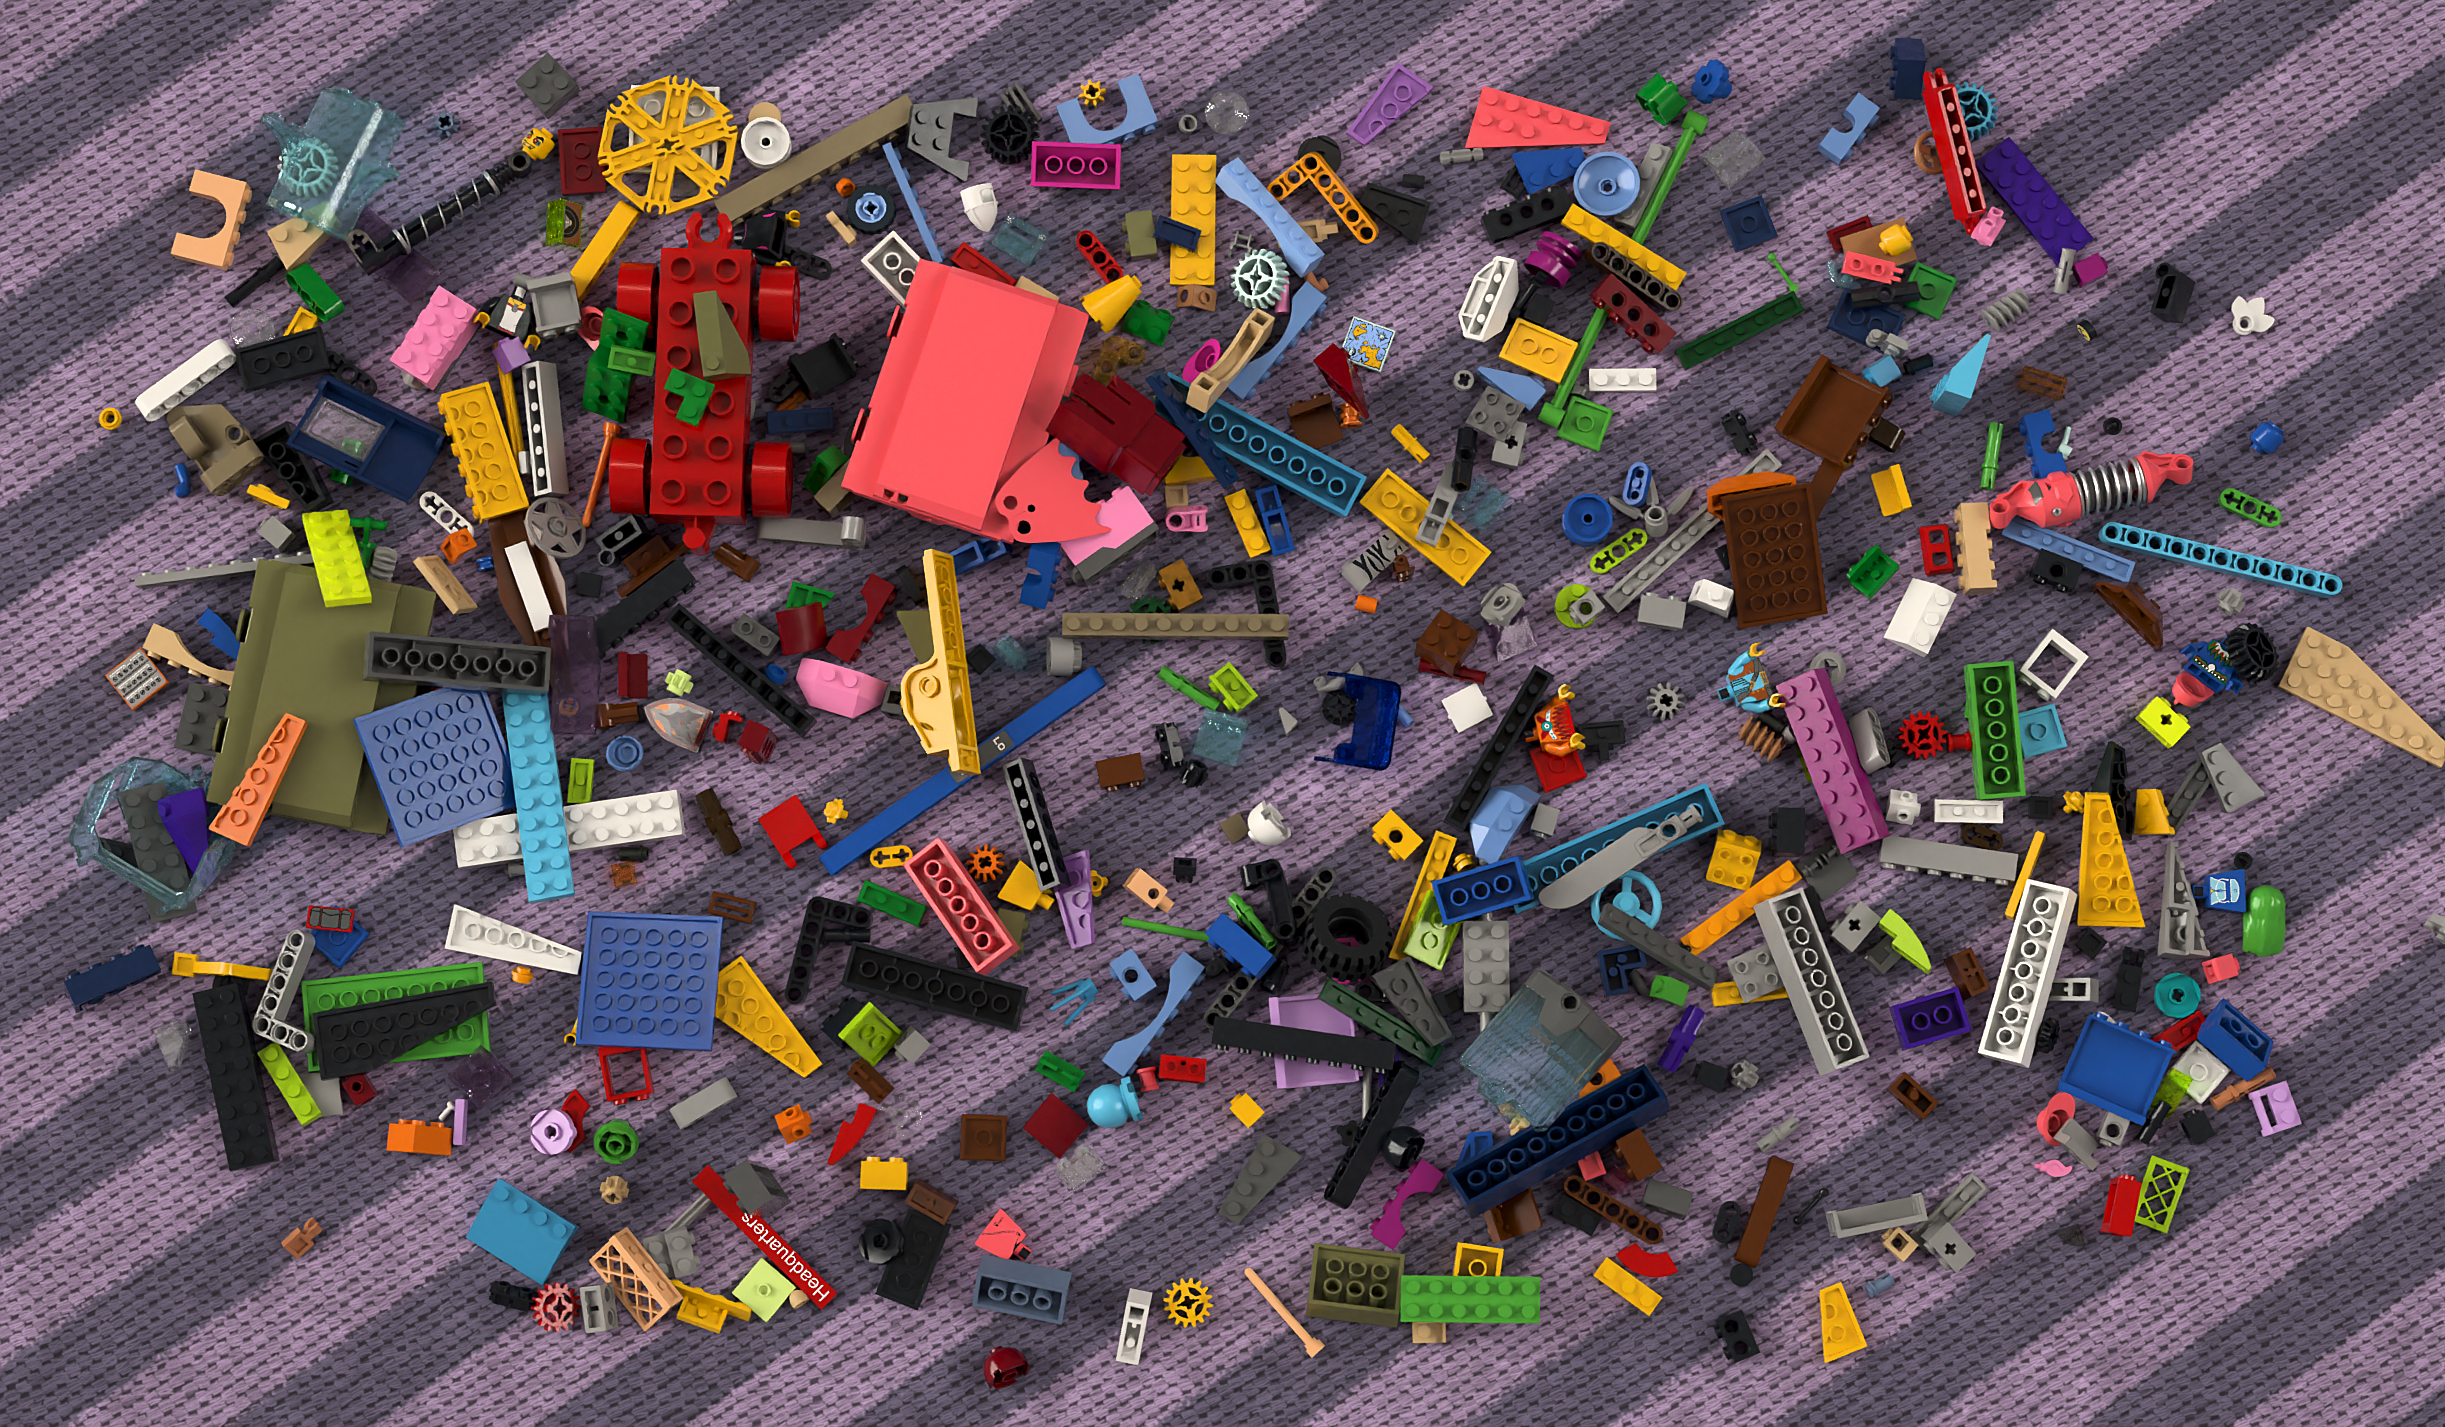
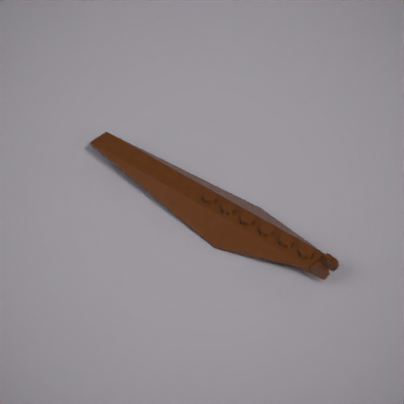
M526 494V497H527V500H528V503H529V507H530L531 503H530V501H529V499H528V496H527V494ZM528 509L488 519L500 602L526 645L551 647L549 682H551L555 697H561V690L556 681L564 678L569 694L574 693L570 678L571 664L566 583L554 557L539 549L531 539L525 520ZM533 525L534 531L540 539L541 530ZM526 541L557 624L536 633L534 632L504 549Z

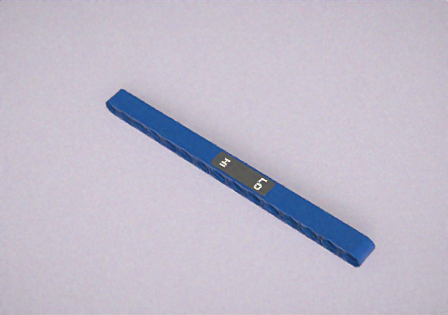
M1091 666L980 743L977 747L981 773L1104 688L1107 684L1096 668ZM949 765L824 852L819 857L820 861L831 877L838 874L978 775L972 776L953 772Z

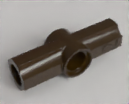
M713 788L706 789L697 794L695 798L705 816L704 820L711 834L715 836L724 856H729L742 849L741 843L732 828L733 823L725 808H722Z

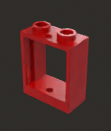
M598 1048L607 1102H613L614 1106L626 1104L627 1099L636 1098V1101L650 1099L649 1095L655 1094L647 1049ZM640 1051L646 1089L615 1095L608 1057Z
M1161 1054L1159 1079L1205 1084L1207 1059Z
M2123 1174L2118 1175V1178L2111 1179L2101 1233L2119 1237L2132 1236L2142 1182H2137L2136 1177Z

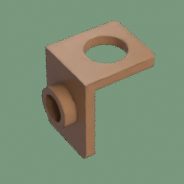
M1197 284L1179 286L1176 308L1193 306L1214 312L1217 291ZM1185 291H1188V298L1183 302V294Z

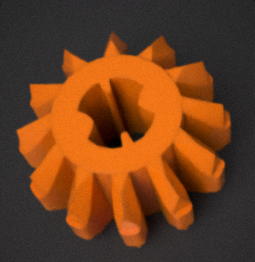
M984 844V851H981L980 847L976 846L975 849L978 854L969 852V856L974 858V860L966 861L967 865H974L968 872L972 874L977 871L974 877L975 880H978L983 875V882L987 883V875H990L991 879L995 881L996 877L993 873L997 872L1000 875L1003 873L1001 869L997 868V866H1005L1004 861H997L1003 857V854L998 853L994 855L997 851L996 846H993L990 852L988 851V844ZM990 858L991 866H985L984 869L981 868L982 864L980 861Z

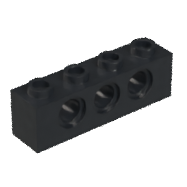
M1553 186L1547 189L1546 193L1539 196L1537 193L1531 194L1525 198V201L1520 203L1512 201L1504 205L1505 208L1498 211L1496 208L1490 209L1483 213L1484 216H1481L1480 222L1491 246L1564 219L1572 204L1565 186L1561 188ZM1549 202L1552 204L1553 209L1546 211L1541 207V204ZM1522 210H1529L1532 213V217L1523 218L1520 212ZM1507 217L1512 223L1509 226H1504L1500 223V219Z

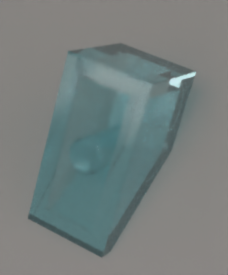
M1008 632L992 647L994 655L1013 673L1016 669L1021 671L1028 664L1026 660L1029 657L1028 653Z

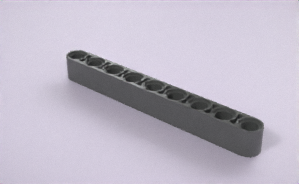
M1327 866L1321 867L1292 902V908L1300 907L1304 910L1302 918H1295L1297 930L1311 914L1315 905L1319 904L1335 883L1336 874L1332 868ZM1322 872H1329L1331 874L1332 880L1329 883L1320 881L1319 875ZM1310 889L1318 893V898L1314 901L1307 900L1305 893ZM1273 926L1269 932L1277 940L1275 945L1276 951L1272 954L1276 958L1285 946L1281 944L1275 933V926ZM1243 966L1205 1013L1204 1024L1208 1029L1213 1030L1214 1026L1207 1022L1210 1014L1215 1013L1219 1017L1229 1018L1258 981L1255 976L1250 979L1241 971ZM1245 978L1248 981V987L1244 990L1237 989L1235 985L1236 980ZM1224 996H1231L1234 999L1232 1007L1225 1008L1222 1005L1221 1000Z

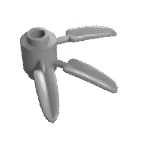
M1651 477L1646 498L1647 505L1651 507L1646 511L1645 515L1637 507H1632L1616 497H1609V501L1616 509L1635 520L1638 517L1645 519L1646 532L1652 537H1660L1668 530L1667 517L1670 514L1675 516L1681 511L1691 498L1693 487L1686 488L1665 511L1660 506H1656L1659 504L1654 479Z

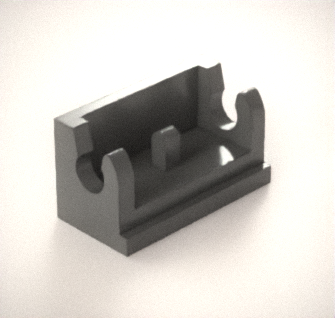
M1888 934L1863 957L1880 976L1887 972L1902 957V955L1892 949L1894 938Z
M1650 1178L1640 1207L1684 1220L1688 1214L1694 1192Z

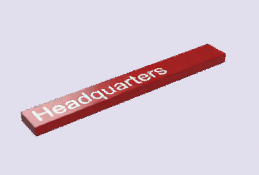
M709 1165L692 1180L821 1310L837 1295V1292L761 1216L749 1215L741 1211L736 1203L739 1200L738 1197L728 1192L723 1184L724 1180Z

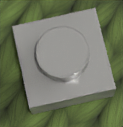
M530 451L518 452L520 474L533 476Z

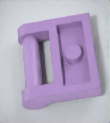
M2287 1081L2247 1093L2249 1100H2252L2263 1129L2260 1130L2263 1137L2302 1124ZM2266 1095L2276 1123L2274 1126L2270 1125L2262 1103L2261 1096Z

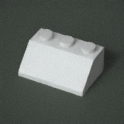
M1912 578L1883 638L1925 657L1957 594L1937 584Z

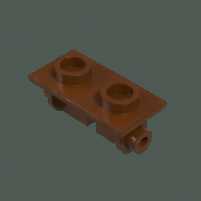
M1400 554L1395 557L1393 564L1394 572L1392 573L1391 580H1397L1398 583L1410 580V576L1414 575L1415 566H1409L1405 555Z
M862 1057L846 1073L878 1104L894 1089Z

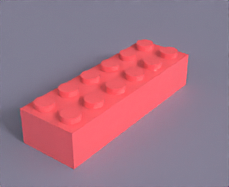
M938 837L903 864L977 973L985 976L1020 949L947 841Z

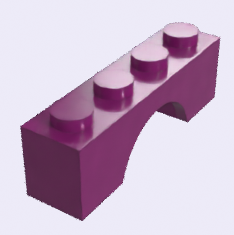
M1423 1159L1419 1162L1416 1160L1413 1162L1408 1170L1411 1175L1407 1181L1401 1180L1395 1189L1398 1194L1394 1200L1389 1198L1382 1208L1385 1211L1382 1218L1376 1217L1369 1227L1372 1230L1370 1235L1394 1250L1406 1232L1400 1219V1209L1403 1202L1414 1193H1432L1444 1176V1173Z

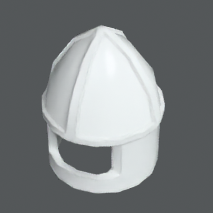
M985 183L962 190L960 194L965 209L964 213L967 214L969 220L978 229L989 232L994 225L998 213V201L995 199L992 184Z

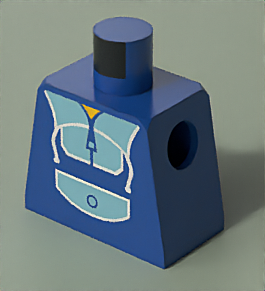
M2244 869L2207 875L2204 877V885H2192L2191 890L2194 899H2204L2205 909L2235 914L2246 912Z

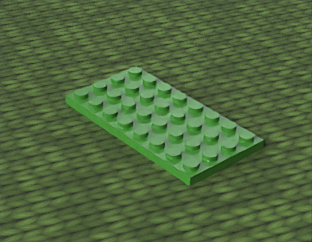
M483 962L301 981L305 1030L315 1034L312 1013L485 983ZM488 1010L386 1064L491 1053ZM316 1048L315 1051L307 1053L309 1072L320 1071Z

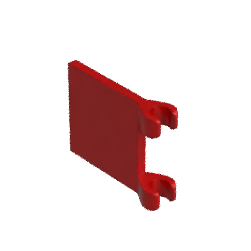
M794 795L758 818L790 869L797 866L790 851L810 838L814 839L821 850L828 846L797 795Z

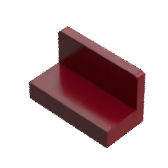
M627 651L618 652L619 698H648L647 654H629Z

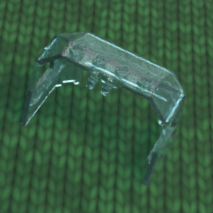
M133 756L94 781L90 786L68 837L71 847L74 846L78 856L76 861L79 868L91 859L95 860L166 903L158 909L157 914L173 909H182L193 902L232 861L239 842L211 831V837L208 838V849L204 851L187 891L177 893L104 849L94 825L97 819L116 799L127 824L119 792L164 781L168 796L204 787L207 798L212 772L206 776L203 784H200L197 781L204 770V767L200 765L195 768L193 774L189 777L164 761ZM125 772L119 786L108 796L114 778ZM208 802L210 816L206 817L207 829L223 806Z

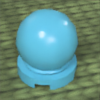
M1130 1076L1122 1078L1120 1086L1115 1084L1101 1085L1089 1096L1087 1112L1091 1120L1098 1126L1117 1128L1124 1124L1128 1117H1132L1134 1122L1143 1119L1142 1111L1139 1110L1137 1104L1139 1100Z

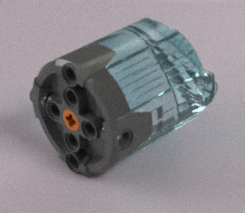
M1539 967L1461 1054L1460 1065L1479 1084L1477 1089L1486 1106L1504 1122L1511 1121L1517 1117L1534 1131L1540 1132L1546 1131L1621 1046L1624 1038L1592 1010L1593 1007L1565 983L1558 982L1548 972Z

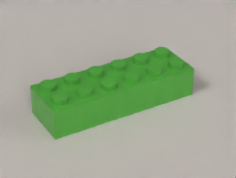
M2003 661L1965 665L1964 677L1969 731L1972 739L1971 753L1976 800L2026 796L2014 662Z
M1400 1275V1322L1540 1323V1277Z

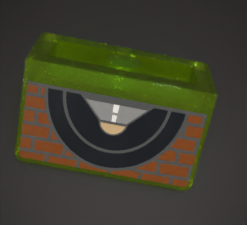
M564 199L548 202L545 245L551 247L558 245L580 247L581 203Z

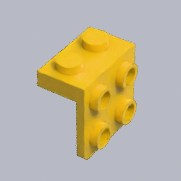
M1718 829L1715 848L1706 873V879L1744 891L1750 889L1761 854L1762 841L1753 836L1745 837L1731 830L1723 831Z

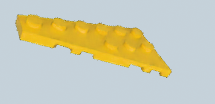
M2085 792L2076 924L2079 926L2145 927L2110 796L2108 793Z
M740 956L719 972L715 1017L804 1078L823 1065L743 956Z

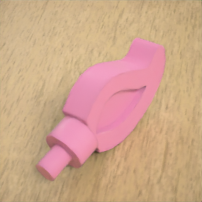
M2049 1160L2046 1163L2040 1162V1164L2034 1165V1168L2040 1169V1171L2053 1177L2067 1175L2072 1170V1166L2065 1167L2058 1160Z

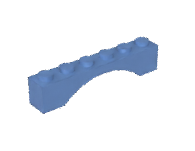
M1306 281L1292 298L1290 322L1280 341L1268 353L1259 359L1247 363L1225 390L1241 403L1246 399L1250 401L1257 392L1255 388L1260 382L1264 384L1271 376L1269 371L1274 365L1278 367L1285 359L1283 354L1287 349L1292 350L1299 342L1297 337L1301 332L1306 333L1313 325L1311 320L1316 314L1320 316L1326 310L1327 305L1325 303L1327 302V297Z
M1183 951L1170 968L1169 991L1165 1004L1158 1016L1147 1028L1137 1035L1115 1042L1102 1059V1062L1122 1077H1125L1127 1074L1131 1076L1138 1067L1136 1061L1139 1057L1145 1058L1151 1050L1150 1042L1153 1038L1157 1040L1165 1031V1028L1162 1026L1167 1020L1172 1021L1179 1012L1176 1009L1181 1001L1186 1003L1193 993L1190 991L1194 983L1199 985L1206 976L1203 972L1205 967Z

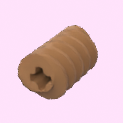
M1751 715L1739 731L1738 740L1741 741L1747 738L1745 746L1748 747L1753 743L1752 751L1756 752L1761 749L1760 757L1762 758L1768 754L1767 762L1770 763L1775 760L1787 743L1780 745L1782 737L1774 740V731L1766 734L1767 726L1759 729L1761 721L1758 720L1752 723L1753 715Z

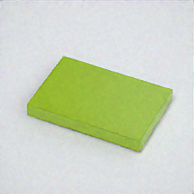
M1428 890L1401 952L1441 971L1463 921L1444 926L1435 893Z
M868 1002L838 1036L874 1067L893 1047L894 1042L903 1032L872 1003Z

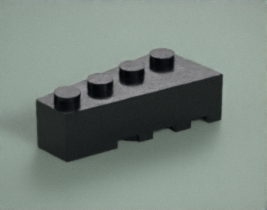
M286 421L253 439L264 455L263 460L273 469L278 478L286 484L291 493L306 510L318 512L334 503L312 457L286 445L296 428L295 424Z

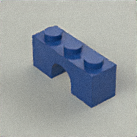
M2047 409L2024 415L2020 419L2021 423H2018L2020 435L2025 436L2027 444L2024 445L2027 457H2031L2033 465L2030 468L2033 478H2045L2048 474L2056 471L2066 473L2067 468L2062 452L2047 453L2041 446L2042 437L2051 435L2055 431L2050 410Z
M1032 543L1026 567L1037 570L1040 575L1027 573L1019 603L1046 609L1048 601L1053 602L1056 589H1053L1052 585L1057 583L1059 576L1056 566H1060L1063 553L1059 552L1061 543Z

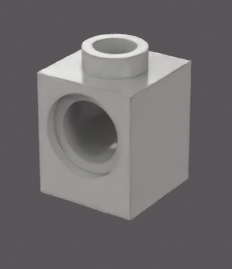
M273 515L270 518L264 519L259 526L258 533L280 552H283L296 537L292 531Z
M1590 590L1569 607V616L1575 624L1580 623L1583 627L1605 609V606L1595 593ZM1583 604L1588 605L1591 608V613L1588 615L1582 614L1579 606Z
M1538 803L1529 830L1534 832L1533 836L1546 840L1547 837L1551 838L1560 810Z
M910 1026L894 1042L893 1046L897 1050L894 1054L902 1062L908 1060L913 1064L931 1044Z
M2105 1112L2095 1138L2100 1139V1144L2108 1148H2113V1145L2120 1146L2130 1120L2111 1112ZM2109 1125H2113L2117 1129V1134L2113 1138L2107 1134V1127Z

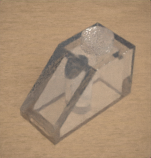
M176 1019L153 1030L170 1071L175 1073L180 1071L192 1041L189 1036L192 1034L189 1024L181 1019Z

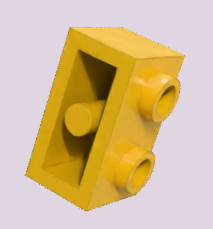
M867 1157V1161H861L860 1189L907 1190L908 1163L903 1162V1158L890 1157L889 1162H880L881 1157Z

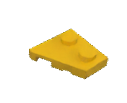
M250 484L247 493L255 500L276 509L284 508L287 510L290 503L289 500L275 495V492L262 484H258L257 487Z
M2137 789L2134 834L2175 835L2174 827H2170L2167 819L2169 813L2164 805L2161 790Z

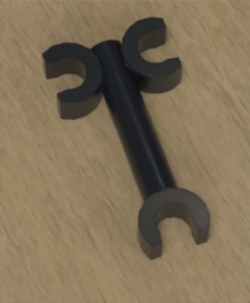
M1539 268L1537 274L1533 276L1530 285L1516 304L1512 306L1508 314L1509 317L1514 320L1517 319L1535 291L1548 278V272Z

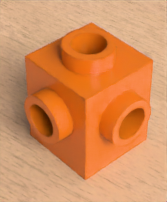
M800 1104L775 1115L779 1130L787 1144H791L813 1133L809 1125L813 1123L808 1111L803 1112Z

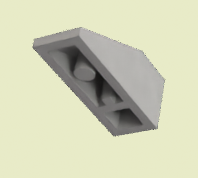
M2054 978L2047 1002L2099 1003V980L2092 978Z

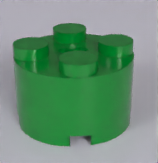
M1656 73L1635 95L1639 105L1644 110L1648 109L1654 115L1652 118L1663 126L1670 123L1688 105L1686 99L1677 93L1679 88L1672 81L1667 83L1659 73Z

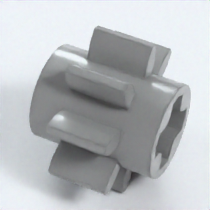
M2230 588L2229 591L2224 589L2216 598L2220 602L2217 607L2228 616H2231L2233 612L2237 615L2245 606L2242 602L2244 596L2234 588Z
M1746 1060L1743 1063L1735 1064L1730 1073L1734 1077L1731 1083L1742 1090H1745L1746 1087L1751 1088L1755 1086L1759 1078L1755 1073L1758 1068Z

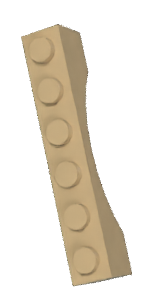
M1255 308L1245 320L1222 357L1210 369L1201 372L1192 382L1186 403L1206 413L1270 337L1275 317Z
M153 623L142 647L148 650V656L160 660L162 656L169 660L167 664L178 669L181 666L189 668L188 673L199 678L202 674L210 677L209 682L220 687L224 683L230 686L229 690L231 689L234 671L219 670L201 663L185 647L179 634Z

